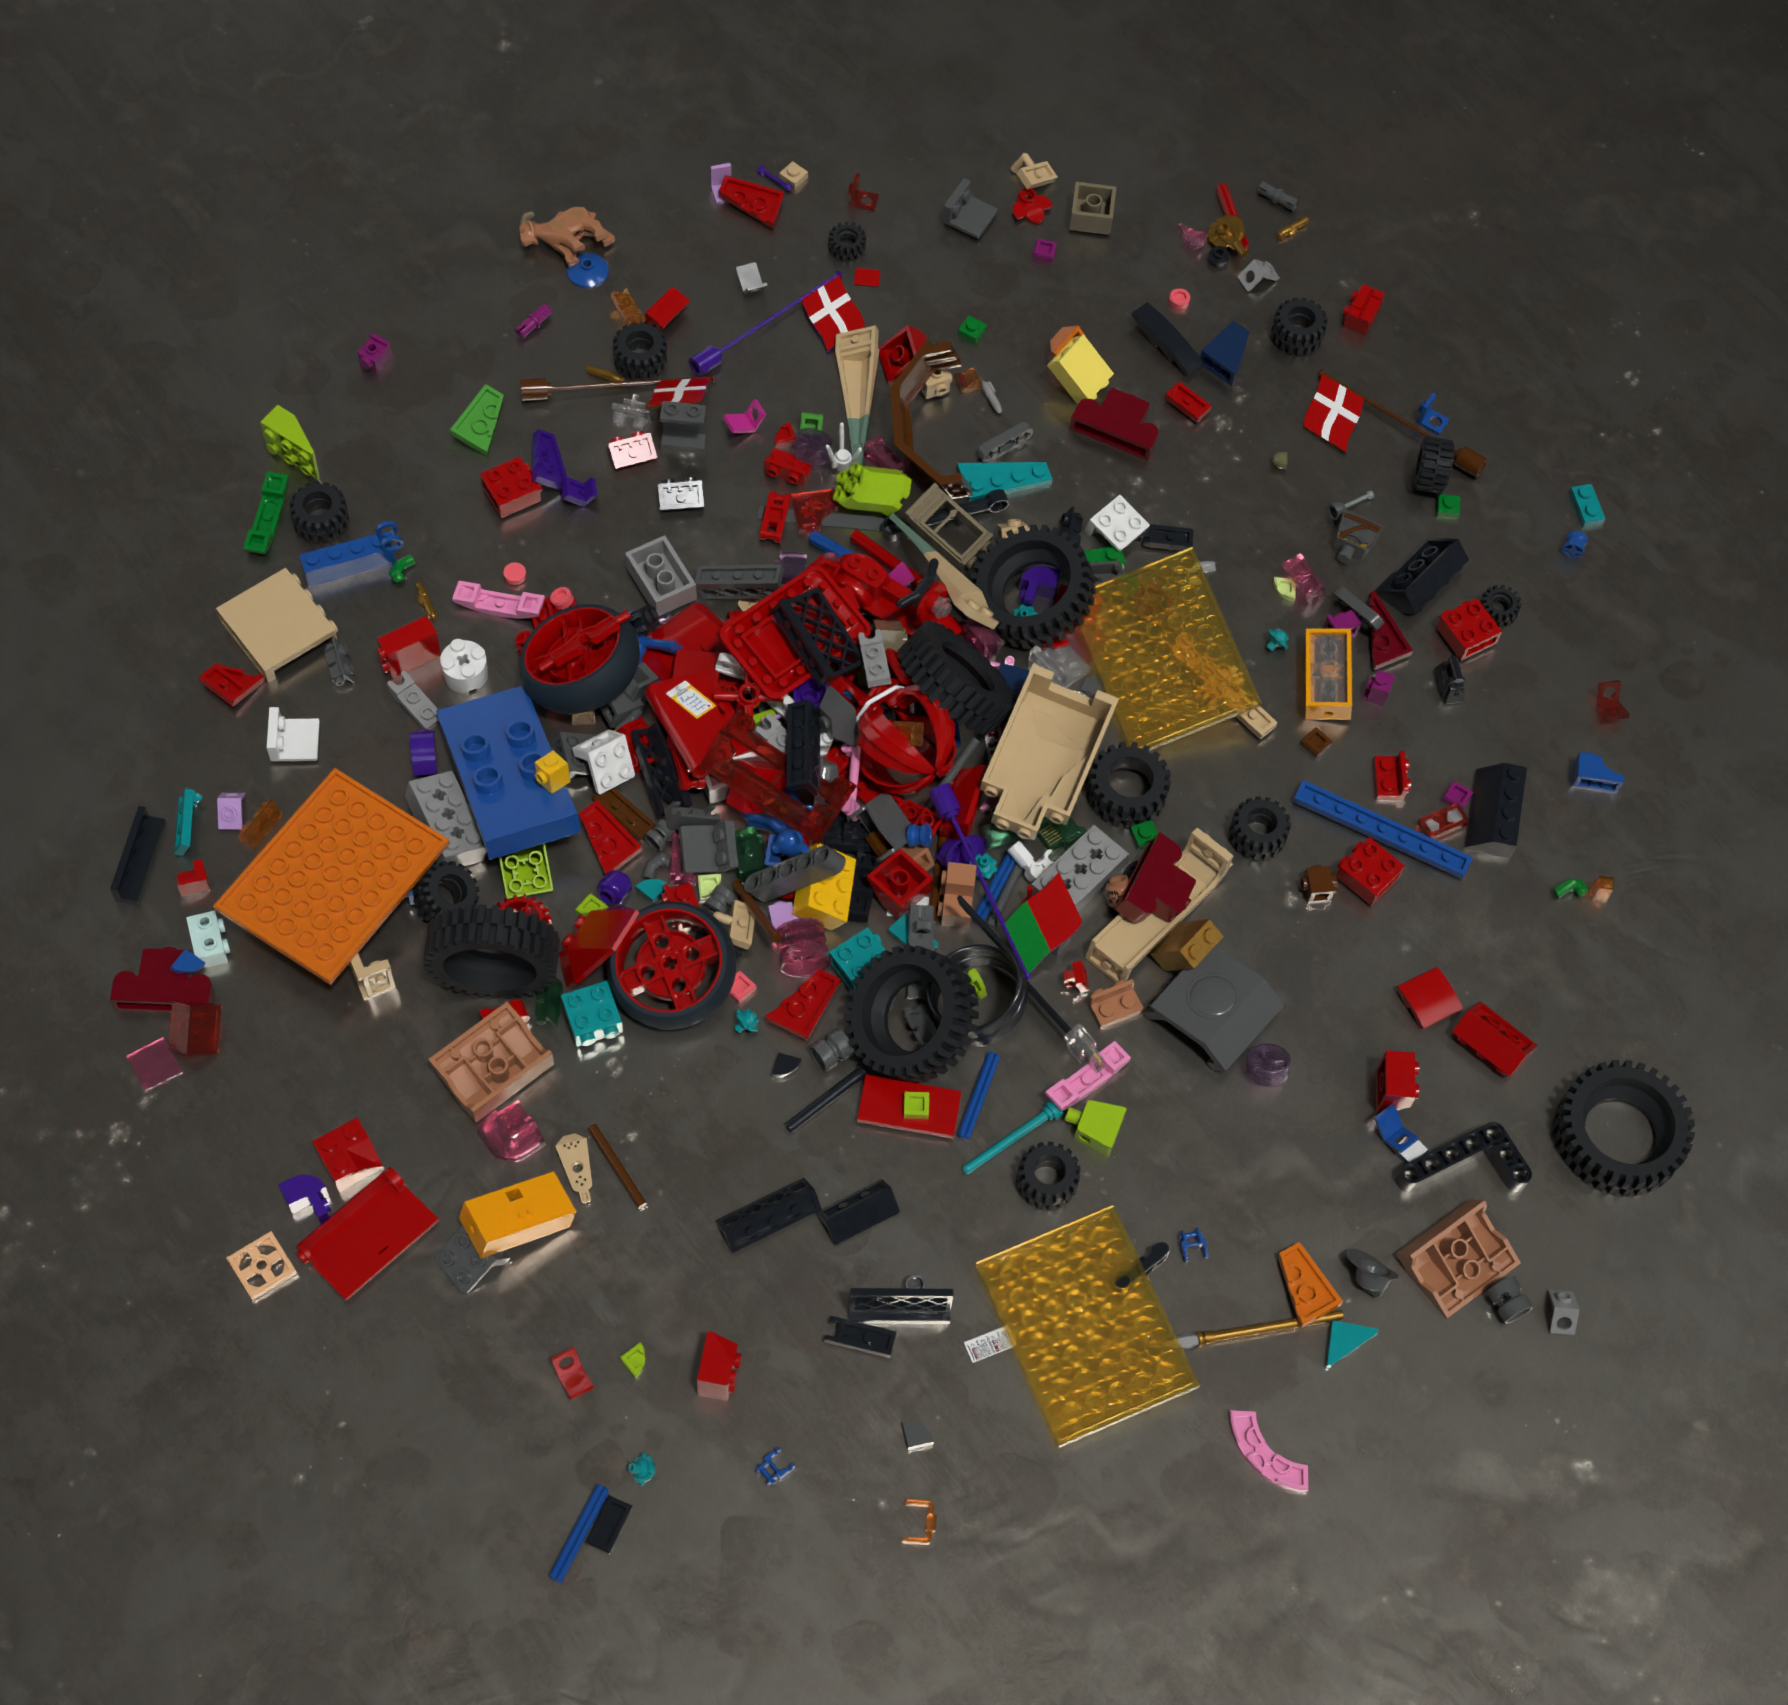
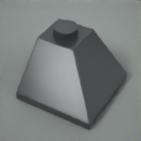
M832 686L827 687L819 706L820 717L818 720L821 728L838 740L854 747L858 746L855 707Z

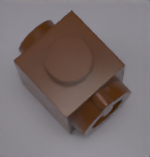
M1311 866L1306 868L1304 876L1301 877V889L1305 891L1308 903L1329 902L1333 894L1338 891L1337 877L1335 873L1330 871V866Z

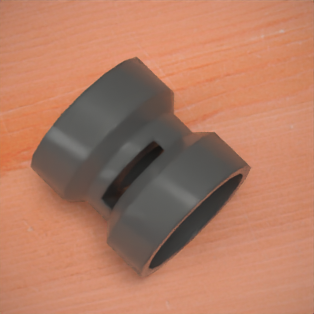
M660 819L655 824L653 830L649 829L644 834V839L650 847L660 852L665 847V843L674 839L677 834L674 829H668L666 820Z
M717 885L712 891L711 898H707L703 903V907L712 915L717 911L725 914L727 906L732 905L735 896L727 888Z

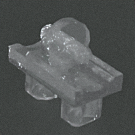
M637 394L633 395L632 400L625 398L624 405L612 404L614 426L623 428L626 425L627 418L634 419V430L645 432L648 423H652L653 416H651V411L645 410L646 403L640 402L639 395Z

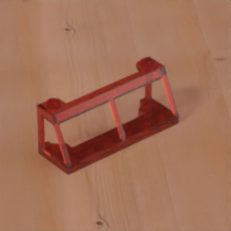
M738 709L718 733L699 767L819 844L857 785L844 777H837L831 783L820 777V796L830 803L820 804L817 802L813 809L810 810L775 787L783 774H787V755L752 732L755 727L753 718L746 712ZM731 738L780 769L772 783H769L732 759L737 749L732 745Z

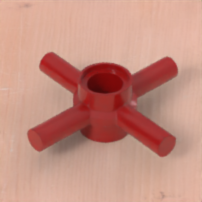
M745 671L744 684L737 692L714 691V701H737L739 706L744 709V727L747 731L753 730V709L760 702H784V697L779 700L768 699L753 684V680ZM750 693L754 695L755 698L752 700H747L743 697V695Z

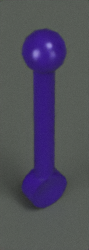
M764 166L757 168L758 174H764L782 185L786 191L792 189L790 183H785L765 170Z

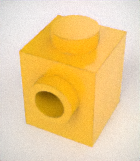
M554 750L534 762L537 782L551 794L570 783L568 763Z

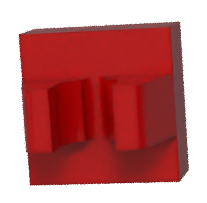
M1082 960L1072 962L1073 969L1063 972L1064 983L1066 982L1067 987H1078L1080 993L1090 991L1087 971Z

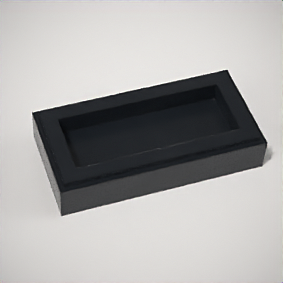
M609 1495L586 1541V1545L610 1556L633 1506Z

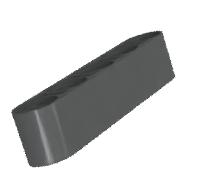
M823 845L749 875L744 883V890L762 902H767L840 873L845 866L846 859L829 846Z

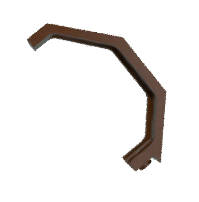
M928 338L890 387L894 445L911 465L933 484L936 483L951 499L973 496L972 487L962 473L940 475L914 452L910 410L912 401L934 372L962 366L961 358L951 342L940 341L933 345Z

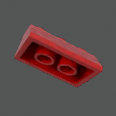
M987 765L961 769L957 778L950 784L961 806L956 820L964 837L970 835L983 794L980 786L988 768ZM945 819L938 829L940 830L939 837H945L948 840L960 839L952 820L946 821Z
M1482 1001L1471 1007L1452 1031L1461 1043L1469 1044L1475 1049V1053L1480 1058L1488 1059L1495 1065L1494 1068L1499 1073L1507 1074L1509 1077L1519 1069L1538 1046Z

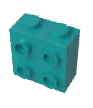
M867 927L829 951L828 962L847 987L856 990L858 985L853 982L856 976L863 978L865 975L860 970L864 965L870 968L873 967L870 960L874 956L882 959L880 953L885 951V948L882 946V940L878 934L872 933Z
M607 981L561 995L562 1007L576 1047L581 1045L589 1046L595 1043L596 1040L603 1038L611 1039L623 1032L622 1021Z

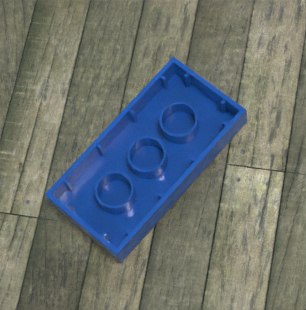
M524 685L436 710L440 730L489 860L581 832L578 814L566 785L551 794L535 778L534 762L552 750Z

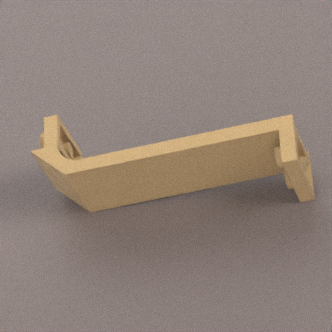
M1196 828L1191 833L1188 843L1182 852L1181 859L1175 864L1196 880V884L1189 896L1191 902L1188 907L1169 923L1154 913L1140 923H1135L1120 913L1092 939L1085 958L1115 983L1121 980L1127 981L1132 969L1216 888L1233 865L1231 861L1234 856L1226 848L1211 839L1208 834Z
M357 953L349 963L363 999L396 988L387 959L374 961L369 966L364 967Z

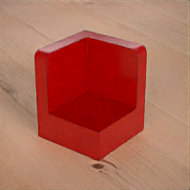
M202 859L193 861L194 870L177 874V886L181 896L210 890L206 868Z

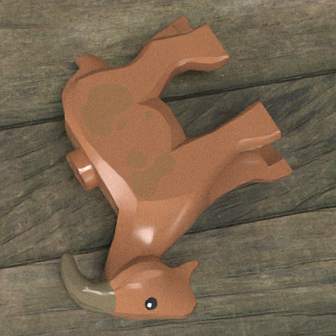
M571 207L564 212L561 211L547 223L540 224L530 221L529 219L534 217V212L525 213L520 220L519 234L523 246L530 244L538 245L537 238L541 239L565 257L569 268L579 263V259L574 252L585 250V244L579 241L583 236L594 237L598 242L602 240L604 247L615 241V236L604 229L600 221L595 220L596 213L589 212L584 207Z

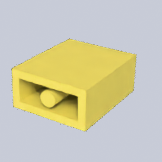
M1084 334L1071 338L1047 365L1077 405L1083 399L1095 400L1097 392L1109 384V379L1114 374Z

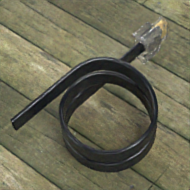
M959 895L957 897L959 905L998 948L982 944L968 945L949 953L946 957L954 960L955 964L960 965L964 970L979 965L996 966L1009 972L1018 981L1015 995L1009 1006L991 1022L978 1026L976 1032L969 1031L968 1037L972 1038L973 1041L971 1045L964 1043L963 1046H988L1007 1036L1021 1020L1026 1009L1029 993L1066 1033L1063 1036L1068 1045L1066 1048L1082 1066L1087 1063L1096 1074L1101 1071L1106 1065L1102 1061L1103 1056L1099 1053L1094 1038L1080 1023L1073 1029L1069 1027L1026 980L1015 954L965 899ZM928 981L926 988L927 1001L939 1026L942 1015L938 1012V999L941 989Z

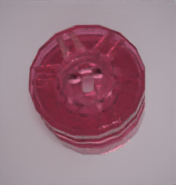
M813 918L795 919L783 923L776 929L781 935V939L777 942V947L780 951L779 960L782 973L791 977H806L814 975L819 969L824 971L829 967L830 958L828 947L825 944L827 940L824 923L820 920Z

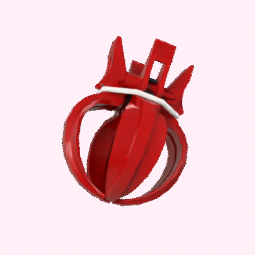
M888 665L891 684L871 687L869 694H865L843 676L833 679L829 686H832L855 707L858 733L857 743L861 747L860 768L871 783L885 792L909 795L921 791L931 784L935 778L934 772L939 778L949 774L955 764L954 758L957 749L954 739L955 723L954 718L951 719L948 716V708L944 710L942 707L937 708L941 703L938 699L932 703L928 699L929 696L919 690V685L906 686L902 684L892 671L890 665ZM846 689L856 698L857 701L855 703L843 694ZM920 701L928 717L913 714L914 702ZM886 767L904 773L928 775L912 783L900 784L891 776Z

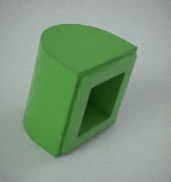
M802 412L799 434L821 437L824 414Z

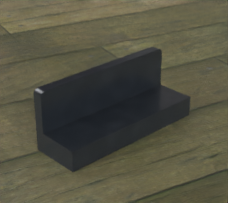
M881 1179L817 1211L820 1221L827 1227L832 1242L837 1245L898 1214L900 1210L892 1188Z

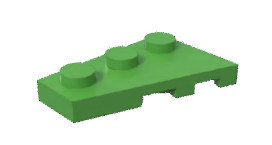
M485 384L452 426L450 435L487 456L504 395Z

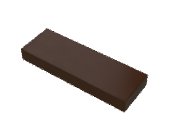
M615 788L602 794L595 793L592 796V801L598 800L640 844L645 841L644 834L649 829L653 830L655 828V823Z

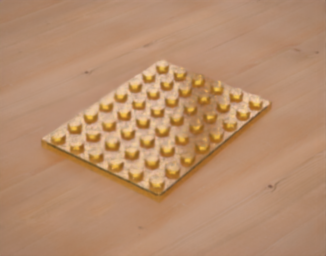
M1193 547L1095 586L1096 594H1092L1095 600L1093 606L1088 605L1091 612L1088 616L1082 614L1084 623L1079 628L1107 694L1119 698L1115 713L1130 747L1132 742H1138L1137 748L1143 749L1145 744L1150 747L1149 751L1262 706Z
M1114 1205L976 1262L980 1275L1059 1448L1199 1388L1200 1384ZM1123 1276L1128 1277L1130 1284L1126 1288L1116 1286L1115 1283Z

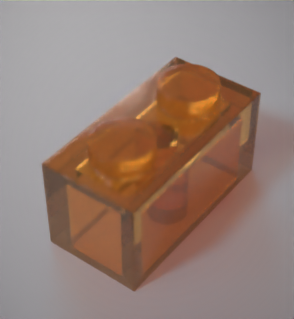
M1599 875L1594 880L1593 886L1589 890L1591 901L1607 902L1614 890V877Z

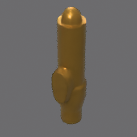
M1303 216L1293 223L1286 225L1276 233L1277 238L1280 239L1297 233L1300 227L1308 223L1309 217Z
M588 365L585 368L588 373L610 382H625V378L609 370L593 365Z
M422 582L416 583L417 598L420 605L424 606L429 618L436 619L437 612L428 591Z

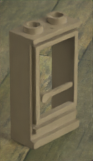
M936 483L905 512L903 519L961 572L967 567L971 569L975 562L978 561L976 557L981 552H987L986 546L991 543L994 536L944 493ZM943 505L950 511V515L933 531L926 522ZM955 516L979 537L962 555L937 534Z

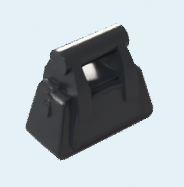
M1456 656L1448 658V661L1440 663L1434 669L1444 704L1464 702L1466 681L1462 676L1460 661Z

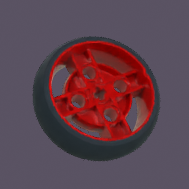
M581 604L563 609L548 617L529 635L521 651L519 661L520 677L527 693L545 709L561 714L585 713L612 701L629 685L639 663V641L629 621L626 620L620 624L621 629L597 645L586 641L583 644V654L569 660L560 667L554 665L542 672L538 664L548 659L551 651L568 642L576 632L597 624L611 614L615 617L620 613L598 604Z
M662 902L639 910V915L617 950L607 958L608 983L617 1003L635 1020L658 1029H683L706 1020L722 1006L734 984L736 953L729 933L712 914L689 903ZM684 922L693 924L704 930L708 936L697 940L685 932L669 930L667 923ZM646 932L649 939L640 948L636 965L625 969L626 958L631 947ZM664 939L669 941L665 948L657 947L659 941ZM692 952L700 953L698 959L694 961L689 960L688 957ZM719 961L718 972L713 984L697 1000L695 991L704 981L707 965ZM673 962L675 968L670 970L668 963ZM648 970L655 971L651 979L643 978ZM686 983L683 991L677 992L674 990L676 984ZM647 991L658 999L674 1001L676 1009H654L644 1005L634 996Z

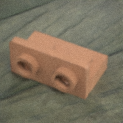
M1133 979L1118 981L1111 988L1106 990L1101 988L1091 994L1088 1007L1100 1030L1143 1012L1144 1008L1133 989L1135 985Z

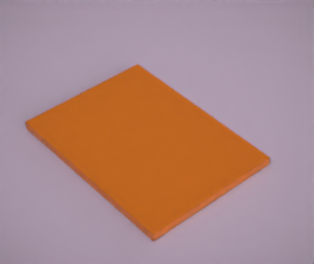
M334 768L213 905V908L331 985L448 847L450 840Z

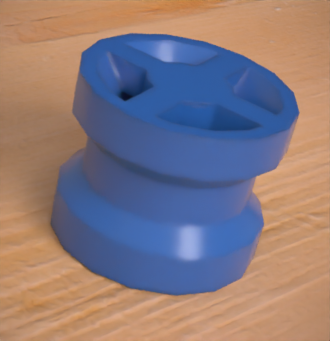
M1579 531L1568 532L1565 538L1566 543H1564L1562 548L1563 553L1571 558L1582 557L1588 537Z
M909 824L907 828V842L910 847H916L917 845L930 847L932 842L930 824H922L921 826Z

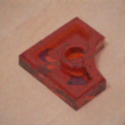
M835 489L792 494L799 534L821 531V524L824 518L832 512L839 511V504L833 499Z

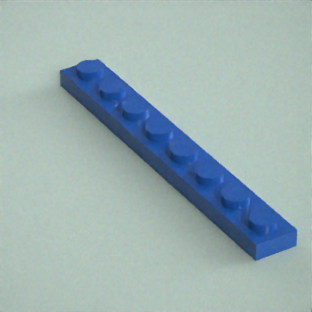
M1305 780L1302 781L1293 802L1462 880L1473 859L1472 856Z

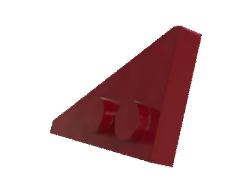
M1375 590L1371 591L1370 595H1368L1369 607L1384 621V624L1377 631L1370 628L1373 669L1376 670L1411 656L1413 649Z

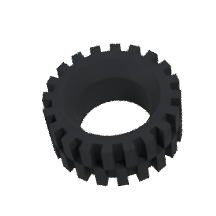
M1120 742L1118 748L1112 744L1108 746L1107 753L1102 750L1098 755V759L1095 758L1087 784L1088 802L1090 806L1095 805L1093 812L1097 816L1100 813L1103 814L1102 820L1108 823L1110 819L1113 820L1114 827L1119 828L1120 823H1124L1125 829H1130L1133 823L1137 825L1144 823L1145 820L1154 821L1155 815L1159 817L1163 807H1165L1171 785V780H1169L1171 776L1170 769L1166 770V761L1164 759L1158 761L1160 754L1156 750L1153 754L1149 753L1150 747L1145 744L1143 749L1137 748L1138 742H1132L1131 747H1126V742ZM1117 769H1133L1147 777L1151 788L1141 796L1126 797L1113 790L1109 784L1108 776Z

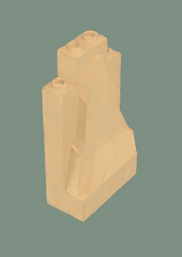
M1035 664L1031 667L980 786V790L987 796L1000 798L991 823L1001 830H1010L1017 833L1023 839L1035 840L1044 817L1049 818L1053 823L1067 825L1119 698L1097 690L1094 699L1057 685L1052 682L1055 672Z

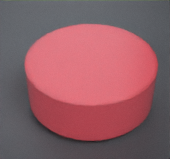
M1181 288L1172 290L1169 296L1170 306L1178 310L1187 308L1190 302V294Z
M514 562L504 568V579L508 584L515 586L525 581L526 569L522 564Z
M567 587L557 588L550 596L552 605L558 610L568 608L574 600L573 594Z

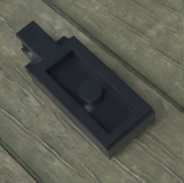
M1150 524L1148 529L1132 542L1143 544L1146 547L1192 552L1193 529Z

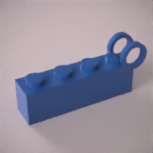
M385 521L376 527V534L299 554L308 587L392 565L395 562L394 552L403 546L402 538L395 535L399 530L397 523ZM385 527H394L389 532H380ZM391 541H398L395 546L391 545Z

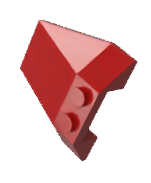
M617 906L592 910L585 915L580 914L573 923L575 929L572 934L568 933L562 940L561 945L563 948L559 952L566 987L571 989L578 985L617 950L640 912L629 907Z

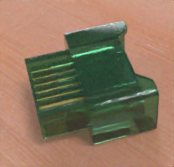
M1045 817L1037 837L1047 850H1052L1051 854H1053L1062 847L1067 851L1087 830L1085 827L1077 826L1071 817L1067 825L1053 823L1049 818Z

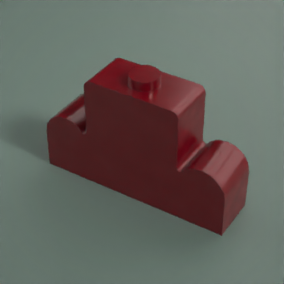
M1115 388L1110 389L1101 406H1098V403L1093 399L1081 400L1071 416L1069 428L1072 431L1146 461L1150 459L1155 449L1159 433L1158 428L1154 424L1145 423L1150 403L1137 398L1133 394H1128Z
M1159 832L1148 842L1115 908L1116 911L1129 920L1140 923L1154 913L1169 923L1190 904L1191 899L1189 896L1196 884V880L1175 865L1181 859L1182 851L1174 841Z
M164 947L163 949L145 948L142 951L138 976L131 971H122L114 977L110 1002L114 1010L212 1014L215 990L209 977L204 974L194 975V972L178 974L170 970L184 950L173 947Z

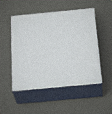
M1406 1136L1398 1144L1405 1143L1409 1137ZM1418 1140L1402 1153L1394 1148L1392 1151L1407 1164L1426 1154L1428 1149Z

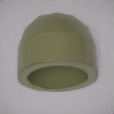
M1281 451L1275 453L1272 457L1273 465L1279 469H1287L1288 452Z

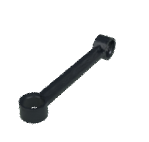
M996 489L989 492L985 498L962 503L959 506L969 515L986 510L996 513L1006 509L1009 506V500L1003 489ZM947 508L937 510L926 524L930 526L943 522L950 515V511ZM889 517L885 518L882 523L883 537L891 542L900 540L904 532L902 530L896 533L888 532L885 528L896 524ZM899 518V519L902 520L908 527H910L903 519Z

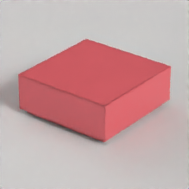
M739 970L735 975L734 984L729 995L740 1004L756 990V985Z

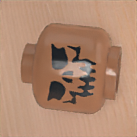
M1117 875L1110 878L1105 886L1108 905L1112 908H1116L1130 880L1126 875Z

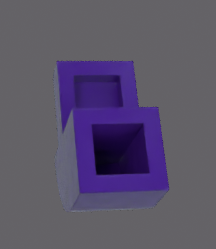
M1035 566L1028 569L1021 577L1019 591H1022L1020 601L1023 602V605L1027 607L1033 606L1036 595L1053 600L1059 584L1061 571L1048 566Z
M420 729L410 733L414 776L437 774L435 731Z
M298 1175L278 1184L292 1214L311 1205L320 1224L329 1218L328 1212L332 1210L325 1198L329 1194L325 1184L320 1179L312 1175Z

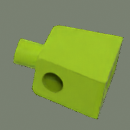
M1088 1100L1083 1112L1069 1107L1065 1121L1078 1125L1074 1137L1076 1140L1109 1157L1127 1108Z

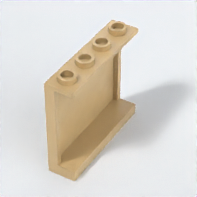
M287 568L282 569L216 608L220 622L268 683L276 679L274 671L330 637L337 639L336 632H338V628L332 620L328 621L326 619L323 608L319 604L315 605L309 590H303L295 573L291 574Z

